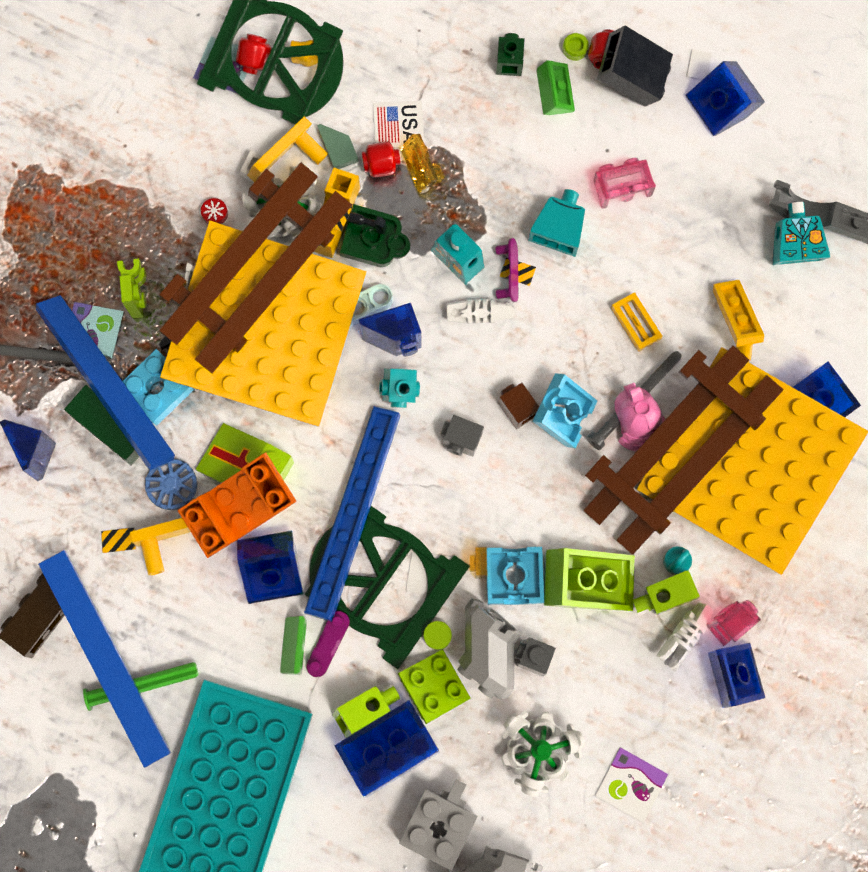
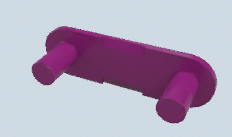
M510 238L508 244L499 245L495 248L497 255L508 254V259L510 260L509 288L496 290L497 299L510 297L512 302H517L519 298L518 246L516 240Z
M337 611L332 622L327 621L307 662L306 668L311 676L321 677L327 672L350 624L346 613Z

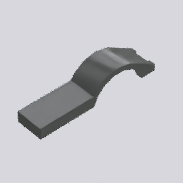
M780 180L775 181L773 187L776 188L774 199H771L769 202V206L782 217L789 218V203L804 202L805 217L819 216L823 229H829L868 244L867 212L837 201L818 203L800 198L790 189L791 184Z

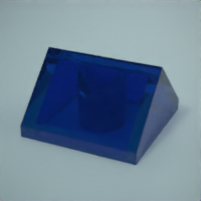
M5 419L0 421L22 470L36 481L42 480L56 442L41 430Z
M751 643L708 652L722 708L738 706L766 698Z

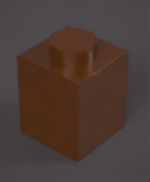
M523 383L517 386L511 384L500 392L502 396L499 397L498 404L516 430L534 419L539 405Z

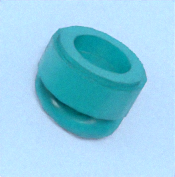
M677 546L666 552L663 564L669 573L677 575L690 569L692 557L688 549Z

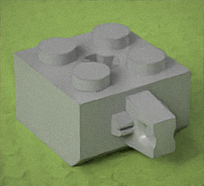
M456 779L450 792L442 790L440 796L425 789L399 844L452 871L478 817L476 814L464 809L466 801L460 799L467 784ZM437 821L443 822V828L446 830L443 836L439 834L440 837L433 836L434 831L430 828L434 822L437 825Z

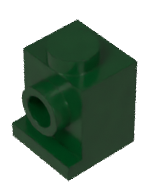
M507 33L504 37H499L496 75L522 76L525 38H519V35L515 33Z

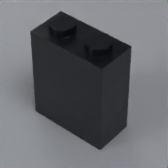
M624 25L609 33L597 80L646 107L660 101L663 97L666 79L671 70L670 64L673 54Z

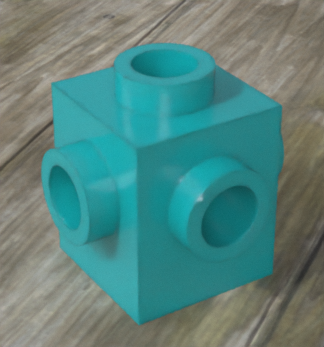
M384 368V377L379 383V394L383 396L382 401L391 402L390 407L407 408V403H416V397L420 394L417 370Z

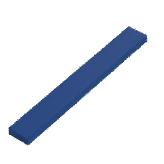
M61 295L36 303L38 314L149 471L174 460L175 454Z
M373 406L304 611L306 615L330 622L334 618L401 416L399 412Z
M66 550L42 561L38 565L143 767L145 768L169 755L171 751Z

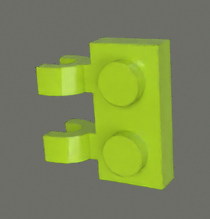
M139 258L133 259L134 266L130 270L125 269L123 260L117 261L118 270L121 273V300L133 319L143 318V308H147L145 293L141 292L140 288L145 283L147 276L145 268H141Z

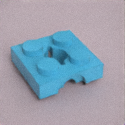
M157 349L122 381L148 418L156 426L194 390V388L160 378L166 358ZM159 381L164 383L161 392L151 394L150 390L154 383Z
M555 373L533 422L564 446L576 449L582 436L579 434L582 429L580 422L582 419L587 418L588 414H592L597 400L565 374ZM555 404L565 405V408L555 406Z
M526 547L522 549L486 548L487 605L544 604L542 547ZM513 563H516V568H519L524 574V580L517 585V590H513L514 584L510 583L506 578V571L512 568Z

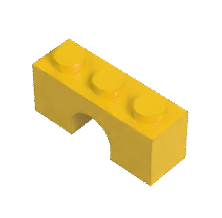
M333 168L324 190V204L337 191L352 204L351 207L353 208L360 190L359 176ZM346 223L342 231L332 229L331 233L335 236L326 248L320 245L314 252L333 258Z

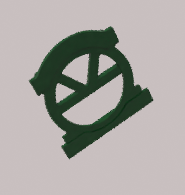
M233 0L197 85L214 92L216 87L226 90L227 86H231L242 98L256 106L283 111L282 118L296 125L303 117L311 116L322 109L332 99L340 85L344 66L343 51L340 43L343 30L327 22L319 26L305 12L286 3L267 0ZM265 14L286 16L253 91L243 83L233 65L232 44L235 35L247 21L254 17ZM296 22L309 32L314 41L312 45L285 47ZM316 55L318 57V66L310 84L301 90L279 58ZM274 70L291 93L289 97L271 98L264 95Z
M371 506L359 541L362 543L377 577L348 575L344 586L369 589L353 611L349 610L340 597L336 612L346 613L350 620L349 626L354 630L379 638L378 647L386 652L383 659L399 669L423 635L427 625L435 618L470 566L455 555L451 560L443 555L435 559L429 549L417 537L399 527L385 524L386 516ZM333 526L321 537L313 552L310 563V587L305 592L308 598ZM373 537L391 538L401 543L385 566L374 545ZM412 550L421 560L428 579L427 595L418 612L408 620L394 625H378L363 620L362 618L409 551Z

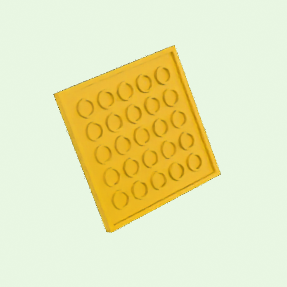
M209 221L188 287L190 292L194 290L243 231ZM266 239L211 304L210 308L227 321L289 246ZM312 254L244 335L248 340L244 347L238 353L232 350L213 374L195 361V358L214 337L209 330L199 322H196L178 345L171 341L160 378L319 427L367 271Z
M723 347L720 348L710 365L711 369L728 350ZM748 362L728 383L744 398L749 395L766 375L784 390L762 413L766 420L755 431L749 427L675 508L674 512L782 575L868 434V430ZM715 398L643 477L637 490L654 499L729 417L732 411Z

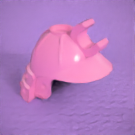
M634 382L624 386V391L615 399V411L621 424L622 434L618 442L629 450L637 451L666 418L662 416L660 407L651 394L639 386L636 387Z

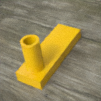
M303 117L252 166L247 176L255 182L266 168L269 170L295 144L317 165L326 158L328 153L307 133L312 123Z
M740 280L713 284V294L736 344V348L750 362L753 344L762 343L764 341V333Z
M182 518L130 532L132 543L142 548L149 576L165 571L158 541L191 532Z

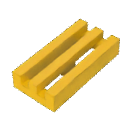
M635 292L612 304L611 309L638 352L662 339V334ZM629 302H632L633 306L639 313L645 325L651 332L652 337L649 338L648 334L642 327L640 321L628 304ZM620 307H623L624 311L626 312L629 319L631 320L636 330L640 334L641 338L643 339V342H641V340L639 339L638 335L634 331L633 327L629 323L628 319L626 318Z

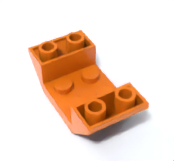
M264 453L242 467V470L177 511L206 557L209 558L297 501L267 453Z

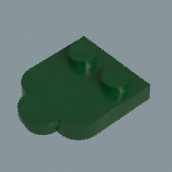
M353 204V213L361 214L365 218L375 221L377 216L382 217L386 221L387 229L385 235L377 233L375 227L348 222L339 256L377 267H386L392 263L394 258L400 259L409 253L410 241L406 235L401 233L402 225L397 217Z

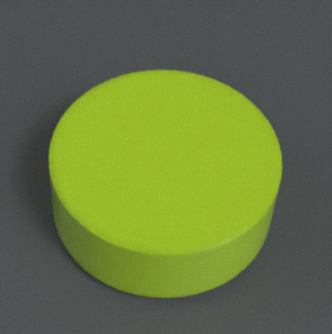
M572 33L564 40L563 53L570 60H581L588 52L589 42L584 35Z
M434 621L427 625L424 630V641L428 647L434 650H441L449 645L452 633L446 623Z

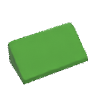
M549 60L545 61L537 68L543 114L573 113L575 107L568 64Z
M293 616L285 619L280 667L282 674H302L307 620L304 616Z

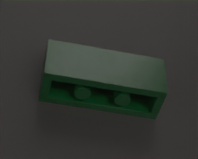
M85 385L64 410L132 466L139 458V455L94 391Z

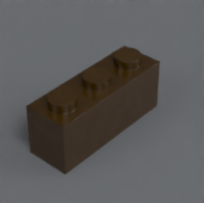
M43 573L37 579V587L33 592L26 594L21 599L18 605L20 608L13 617H8L0 628L2 630L0 639L24 657L31 659L65 616Z

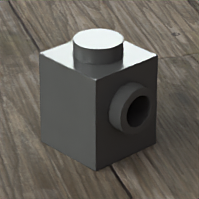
M453 414L451 422L445 421L440 436L444 437L443 446H446V450L452 454L461 456L464 453L474 457L483 434L484 426Z
M529 637L526 643L520 642L515 658L519 659L517 666L540 676H545L556 648Z

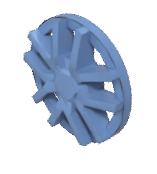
M174 459L149 471L147 477H145V490L151 502L157 507L165 510H177L188 504L195 496L197 478L195 472L187 463ZM168 464L169 473L164 474L161 467ZM172 464H178L181 467L174 472ZM158 469L161 477H152ZM187 469L189 474L180 478L179 475ZM191 478L193 481L192 488L184 485ZM150 482H160V486L150 488ZM182 488L190 492L187 498L180 494ZM153 492H160L157 500L153 497ZM165 495H169L168 505L162 504ZM176 495L182 500V502L173 505L174 497Z

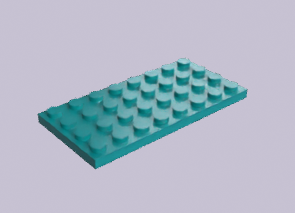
M204 680L139 872H263L313 714Z

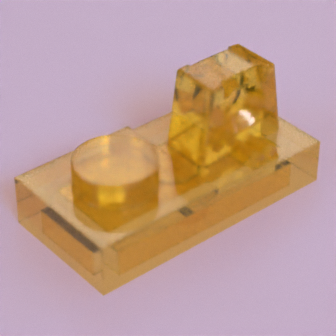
M411 135L400 150L419 194L427 193L434 184L442 182L445 175L440 164L431 163L428 149L421 135Z

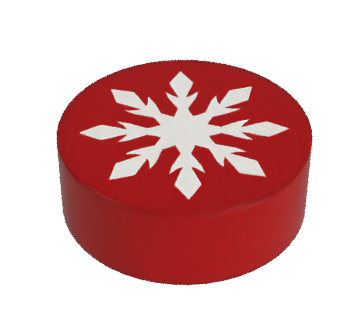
M211 198L202 204L201 215L207 224H209V221L223 224L228 218V209L222 200Z

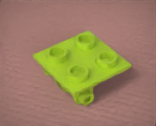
M443 649L398 673L400 681L404 684L409 697H411L425 724L430 723L471 699Z

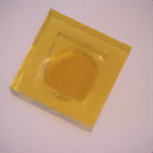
M475 547L474 555H469L470 572H475V579H486L487 547Z

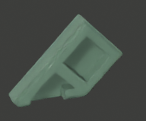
M322 124L317 125L333 168L341 169L359 162L349 135Z

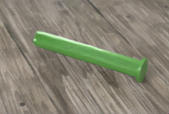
M192 662L134 678L133 680L140 693L196 678L199 673L196 663ZM87 688L83 689L84 701L88 711H91L93 706L110 702L103 688L91 691Z

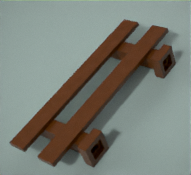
M302 162L280 188L273 183L275 175L267 168L249 188L248 196L255 202L261 197L267 203L192 292L185 288L186 280L177 273L159 294L160 299L168 306L172 301L179 306L159 330L175 345L180 343L196 322H199L214 335L195 358V361L211 374L214 373L232 350L238 353L248 341L244 335L317 247L321 245L323 248H326L335 236L331 233L332 229L352 206L337 191L331 195L315 216L297 203L318 178ZM285 217L301 231L300 234L227 321L210 308L211 304Z
M733 345L712 369L703 362L707 356L700 350L691 357L678 373L686 380L692 376L699 383L617 473L609 467L612 462L603 455L585 475L593 483L598 479L605 485L583 510L596 523L600 525L621 501L638 515L616 540L632 555L655 531L660 535L671 524L667 517L749 427L754 431L760 427L766 420L762 413L784 390L768 375L759 382L746 398L731 387L728 383L749 361ZM717 398L732 413L649 503L633 488L708 405Z

